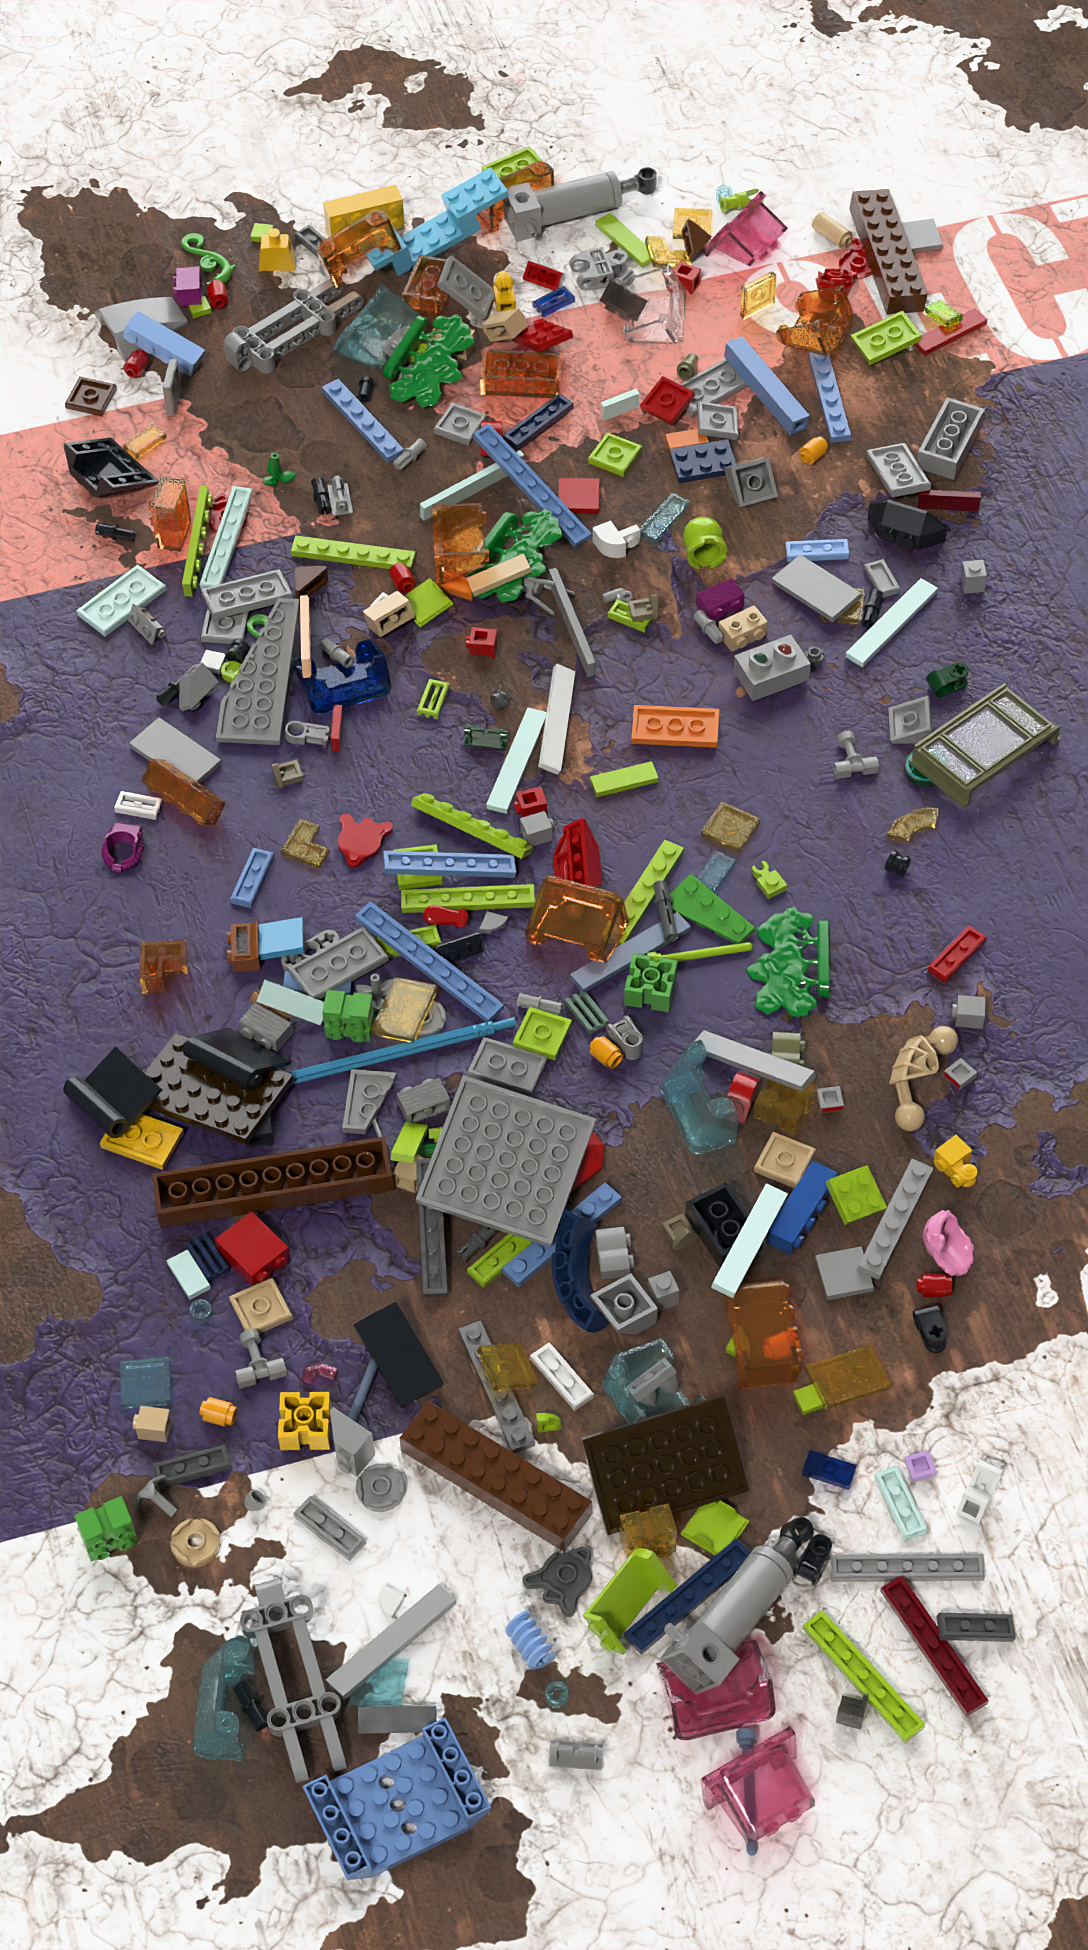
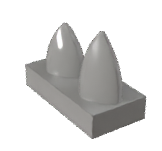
M664 1357L627 1385L626 1388L637 1402L655 1406L657 1400L656 1388L659 1387L670 1394L678 1393L677 1372Z

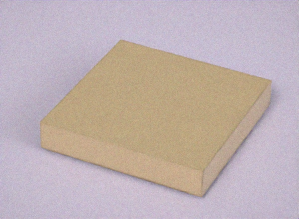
M773 1132L754 1167V1172L795 1188L816 1153V1148Z
M273 1278L229 1296V1301L244 1331L256 1329L260 1334L292 1320V1314Z

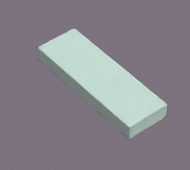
M264 980L256 1002L321 1025L323 1020V1001Z
M895 1466L875 1473V1482L903 1541L905 1542L927 1534V1527L898 1467Z

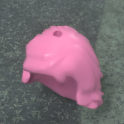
M949 1210L937 1212L927 1221L922 1238L926 1250L934 1258L938 1266L950 1276L966 1274L971 1268V1264H973L974 1245L970 1237L959 1227L957 1218Z

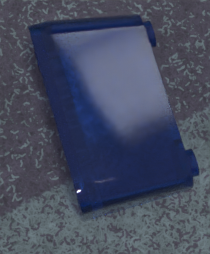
M374 638L363 640L356 645V659H354L353 665L349 668H345L341 663L316 669V665L311 659V676L303 678L301 658L293 660L294 669L308 704L314 713H327L333 711L335 705H342V708L384 697L390 692L391 680L386 656Z

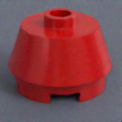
M827 268L824 273L818 271V277L815 281L819 296L829 302L846 300L854 285L852 281L853 274L848 272L846 275L840 272L841 269Z

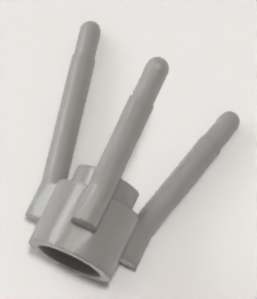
M525 577L522 583V591L526 592L525 597L533 600L544 610L554 615L555 612L534 595H539L543 588L551 590L550 585L555 586L556 582L535 577ZM566 589L567 594L575 595L574 591Z

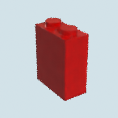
M252 1211L215 1239L217 1251L251 1286L266 1281L270 1274L277 1269L283 1268L288 1263V1260H290L288 1247Z

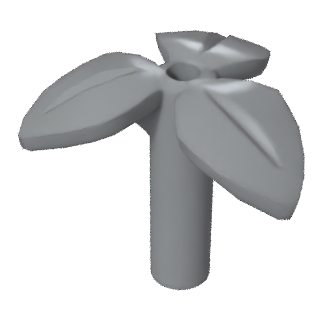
M372 974L370 977L371 986L356 985L357 993L372 994L374 999L372 1009L382 1011L386 1008L387 1003L381 997L387 998L391 996L394 991L395 982L391 979L380 984L379 975Z
M166 1475L153 1478L139 1492L135 1501L136 1509H140L144 1498L151 1499L170 1517L173 1516L177 1509L155 1489V1486L160 1481L167 1479Z

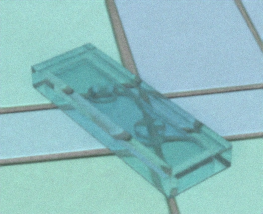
M672 492L639 528L640 536L655 543L689 507V501Z

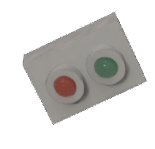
M792 635L734 655V673L752 701L806 682L810 678L811 664Z

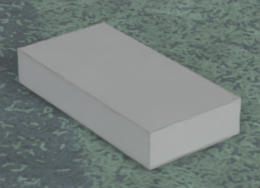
M884 559L864 565V570L875 589H878L877 593L879 590L882 591V598L900 593V587Z

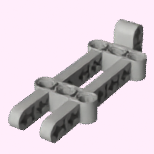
M337 276L330 278L311 291L299 289L293 294V302L250 328L238 326L233 329V332L228 334L224 340L226 360L240 372H244L254 366L262 373H271L276 368L275 361L320 333L325 336L333 335L337 330L336 324L358 311L363 306L364 298L353 291L330 306H326V303L342 294L345 290V282ZM302 318L305 320L268 344L264 342Z
M280 1578L256 1584L255 1590L259 1607L244 1611L240 1617V1626L244 1636L250 1639L256 1638L275 1706L267 1716L268 1729L274 1736H283L296 1783L309 1780L296 1732L321 1725L334 1772L345 1769L347 1766L334 1720L338 1719L341 1714V1701L335 1693L325 1691L306 1625L314 1614L312 1601L303 1594L285 1598ZM299 1605H306L308 1610L304 1614H299L295 1612V1608ZM275 1612H280L284 1615L279 1621H272L270 1616ZM251 1619L259 1622L257 1627L253 1629L245 1626L246 1622ZM293 1627L312 1697L288 1704L269 1634ZM327 1702L336 1704V1708L332 1712H327L322 1707ZM303 1709L311 1712V1716L304 1720L300 1719L297 1715ZM277 1717H283L286 1719V1723L282 1727H275L272 1724L273 1720Z

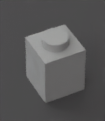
M963 561L961 583L964 594L984 592L987 577L984 561Z
M545 811L520 818V832L524 840L527 841V844L536 846L553 840L552 831H555L553 820L551 818L548 819Z
M958 995L957 1004H952V1017L956 1018L955 1027L983 1029L985 997Z
M670 1271L648 1279V1295L657 1306L658 1312L679 1304L680 1290Z

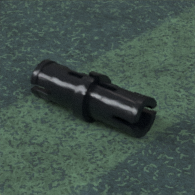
M318 477L319 484L317 478L311 480L314 491L313 499L317 503L319 514L324 515L323 509H325V513L328 515L331 512L328 501L329 493L325 490L323 478Z
M878 589L870 591L868 602L864 605L863 610L865 613L861 625L865 627L868 621L867 629H870L875 624L876 615L879 614L881 609L879 605L883 593L879 590L878 596H876Z

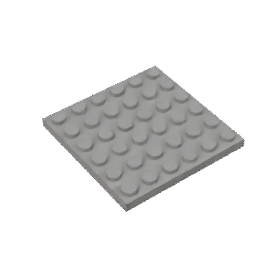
M463 1075L417 1194L416 1203L551 1247L596 1124V1118Z

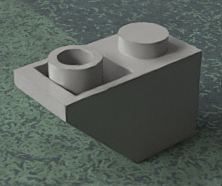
M203 662L193 665L180 678L179 709L181 711L196 709L201 704L200 700L203 697L209 696L215 690L213 687L218 683V680Z

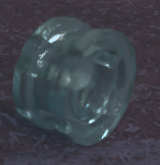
M727 185L717 187V202H719V198L722 196L725 198L733 196V189Z
M199 1299L190 1305L192 1320L200 1324L210 1320L212 1310L208 1301ZM205 1308L204 1314L202 1312L197 1314V1309L203 1310Z
M553 1681L547 1685L545 1698L548 1705L559 1708L567 1703L568 1688L564 1683ZM555 1690H560V1694L564 1693V1695L559 1696V1699H554L553 1695L550 1696V1694H554Z

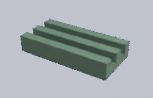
M580 991L578 995L577 993L573 994L571 999L569 997L565 999L566 1006L589 1035L609 1024V1020L587 992L583 993ZM574 1003H577L579 1005V1007L583 1010L584 1014L594 1024V1027H592L589 1024V1022L581 1014V1012L574 1005Z

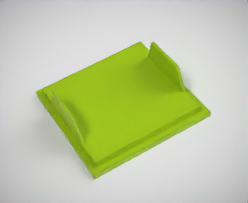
M430 578L404 596L409 600L415 617L412 619L420 628L454 605Z
M716 1501L700 1506L680 1535L716 1556L733 1540L740 1537L750 1521L737 1514L734 1508L724 1502Z

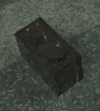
M612 280L609 281L599 300L606 305L605 309L612 313L619 312L618 317L625 321H629V319L638 321L648 300L636 293H632L628 288Z

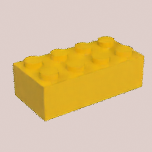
M397 185L323 202L325 229L333 245L363 239L390 223L395 230L405 228L403 199Z

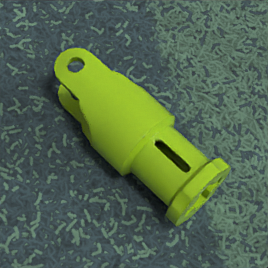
M755 188L738 192L734 196L726 198L724 196L720 197L719 206L722 213L725 214L733 209L741 210L761 205L764 202L763 199L752 200L748 198V196L757 194L759 189Z

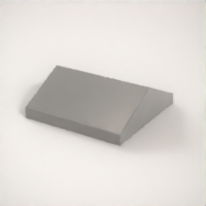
M929 696L888 708L890 741L892 744L917 743L932 732Z

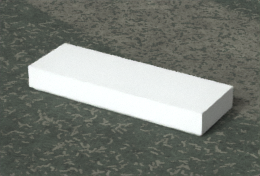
M550 1342L530 1355V1360L574 1411L594 1398V1393Z

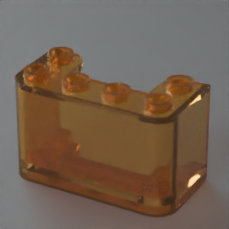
M783 1279L741 1283L733 1298L724 1294V1310L730 1323L735 1352V1365L737 1372H739L737 1377L738 1390L796 1383L797 1374L801 1373L800 1362H802L801 1348L796 1347L795 1340H798L797 1326H792L791 1319H794L793 1305L789 1304L788 1301L790 1288L789 1284L784 1283Z

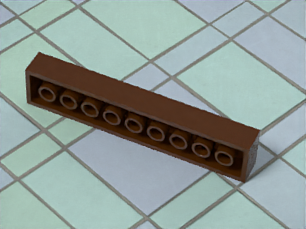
M385 1136L152 1174L160 1228L245 1215L251 1211L258 1213L394 1191Z

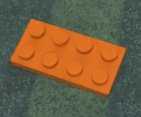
M634 705L631 744L717 748L719 709Z

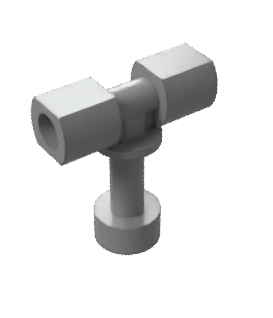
M852 731L840 733L837 739L840 747L845 748L848 757L845 761L834 762L833 772L835 778L851 777L853 772L862 771L863 775L878 773L879 762L877 757L862 758L860 754H856L853 746L856 743L854 733Z
M249 1329L240 1334L242 1346L248 1348L252 1361L249 1363V1367L235 1371L239 1389L255 1385L257 1379L269 1376L270 1380L287 1376L283 1358L269 1362L266 1358H261L257 1346L261 1341L258 1330Z

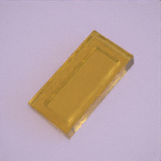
M152 423L125 442L123 448L138 459L166 439V433Z

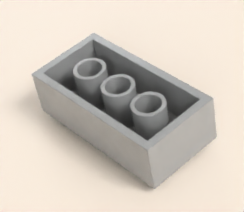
M947 397L918 451L917 463L924 471L955 480L983 426L985 409Z

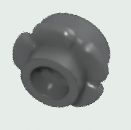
M809 647L804 652V655L811 664L810 666H818L824 660V651L821 648Z
M495 690L490 695V702L496 710L507 708L509 699L505 692Z

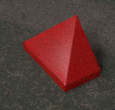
M528 261L522 279L558 292L563 273L556 269Z

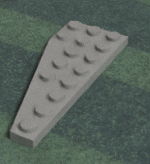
M278 598L268 616L267 623L260 630L256 643L250 648L239 668L235 681L233 680L230 685L229 692L221 701L216 733L217 742L281 744L300 606L299 599Z

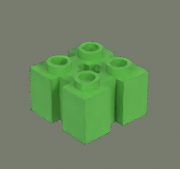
M633 953L630 975L627 977L624 989V1005L642 1008L644 1003L650 1004L651 1010L669 1012L672 990H674L677 978L678 960L659 958V962L651 961V956Z
M327 990L322 1011L323 1022L325 1023V1037L340 1040L344 1039L345 1036L351 1037L355 1042H370L375 1021L374 1010H372V994L354 992V995H345V991Z
M122 1496L103 1503V1507L96 1510L90 1508L74 1515L80 1536L91 1562L107 1558L110 1555L109 1551L117 1548L121 1551L128 1550L138 1543L131 1517Z

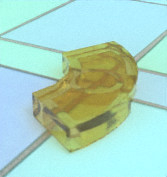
M919 808L898 817L891 825L887 838L909 843L911 837L917 832L934 830L939 809Z

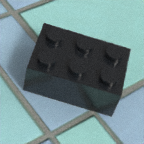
M727 1182L687 1201L685 1213L689 1223L697 1232L720 1269L749 1216ZM763 1243L761 1244L758 1252L762 1251Z

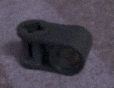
M934 1304L913 1310L914 1323L922 1337L925 1348L931 1353L942 1352L946 1348L947 1329L942 1320L938 1305Z
M817 1534L810 1539L805 1551L795 1564L793 1576H801L810 1581L814 1587L818 1584L831 1557L832 1542L829 1537ZM821 1546L824 1547L826 1551L823 1553L816 1552L814 1548Z

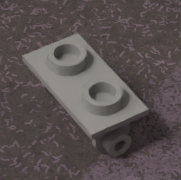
M405 326L403 329L399 327L381 347L388 356L391 357L410 326Z
M334 476L331 481L332 485H327L333 516L353 514L348 484L344 483L340 476Z
M132 604L128 621L153 645L155 638H163L165 636V628L157 621H154V618L147 612L146 608L137 607L135 604Z
M551 1741L549 1767L601 1770L603 1744Z

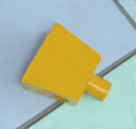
M270 229L268 235H262L259 271L295 270L296 255L289 235L280 234L278 229Z

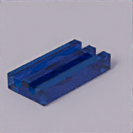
M562 286L532 301V307L534 309L537 308V312H541V316L544 318L574 303L575 296L565 286Z

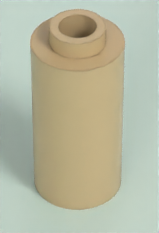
M824 212L818 213L813 219L812 229L840 248L850 245L852 241V232Z

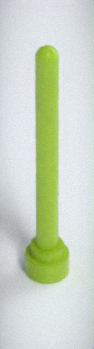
M750 942L666 955L656 954V952H649L646 955L651 956V961L659 962V958H666L680 962L752 950L753 945Z

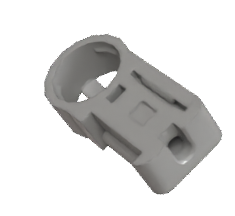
M291 721L285 727V738L292 744L305 745L306 742L324 745L325 748L328 744L330 728L323 725ZM292 729H298L302 731L303 734L295 736L291 735L289 731Z

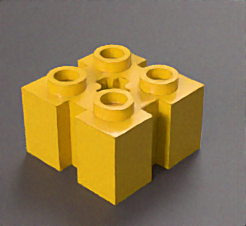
M280 1392L279 1411L281 1419H279L278 1427L280 1450H300V1444H309L310 1450H330V1392H310L309 1398H301L300 1392Z

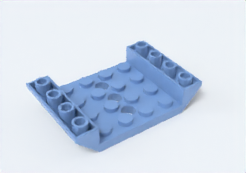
M446 1717L422 1728V1737L331 1781H329L327 1775H324L302 1786L347 1880L373 1878L470 1830L492 1809ZM390 1778L394 1781V1785L390 1789H383L380 1787L381 1780ZM398 1800L404 1802L406 1806L402 1811L395 1812L391 1809L393 1802ZM408 1823H412L417 1827L416 1832L411 1835L402 1832L403 1826Z

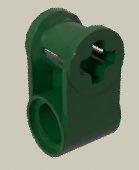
M957 662L930 672L926 677V681L935 696L941 698L955 691L962 690L967 686L966 676L969 669L966 664Z

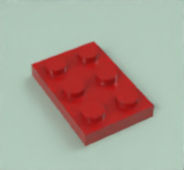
M538 319L521 331L512 341L542 352L572 339L573 334L572 330L544 319Z

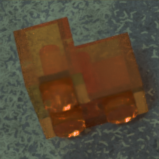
M186 940L141 942L139 980L142 994L165 993L166 975L188 974L189 955Z

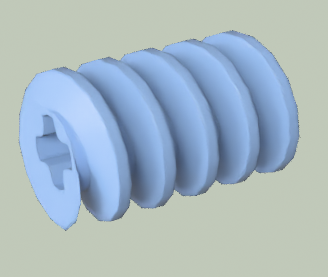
M526 1610L516 1615L508 1623L505 1633L508 1637H511L510 1641L513 1645H516V1650L521 1653L522 1659L527 1661L526 1665L528 1668L536 1670L550 1664L557 1656V1651L549 1652L553 1645L551 1643L544 1644L547 1636L545 1634L538 1636L542 1629L540 1626L534 1627L537 1621L535 1618L529 1619L531 1613L529 1610Z

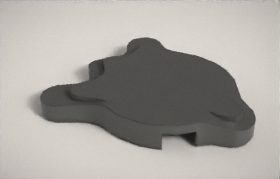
M585 1547L570 1550L569 1553L558 1554L556 1552L545 1561L541 1569L523 1576V1586L527 1589H545L542 1596L543 1601L548 1604L559 1605L565 1617H572L576 1613L577 1600L586 1593L591 1584V1552Z

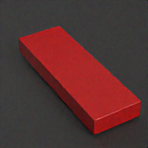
M969 925L928 966L927 972L946 983L986 942L987 937Z

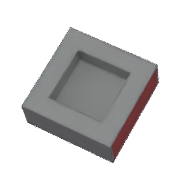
M960 1058L944 1070V1076L961 1090L976 1078L977 1072Z
M840 1086L817 1089L816 1094L820 1113L843 1111L844 1104Z

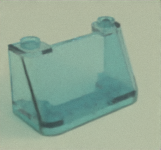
M381 284L375 295L368 301L354 321L344 329L331 350L338 355L376 369L377 366L381 368L387 361V358H385L387 353L381 347L399 327L403 329L405 326H411L419 313Z
M702 1040L692 1042L684 1048L661 1083L662 1094L690 1151L696 1154H704L736 1143L738 1112L731 1100L724 1097L711 1100L703 1085L702 1079H705V1073L702 1069V1062L706 1059L707 1051Z
M234 1637L227 1640L203 1663L192 1739L194 1752L201 1758L244 1761L245 1746L241 1744L239 1737V1719L234 1713L224 1711L227 1685L235 1686L244 1675L248 1673L254 1674L255 1658L250 1638Z

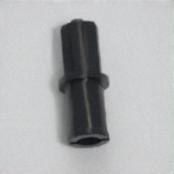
M97 522L95 527L96 535L112 538V540L121 539L134 542L136 538L135 531L120 528L118 524L109 525Z
M180 678L175 682H170L167 688L157 694L156 701L163 706L173 698L179 697Z
M238 1682L233 1687V1691L242 1705V1712L248 1715L256 1731L265 1729L268 1726L267 1717L260 1706V1699L255 1698L247 1682Z

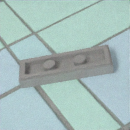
M311 1496L293 1513L298 1521L348 1561L366 1544V1540Z

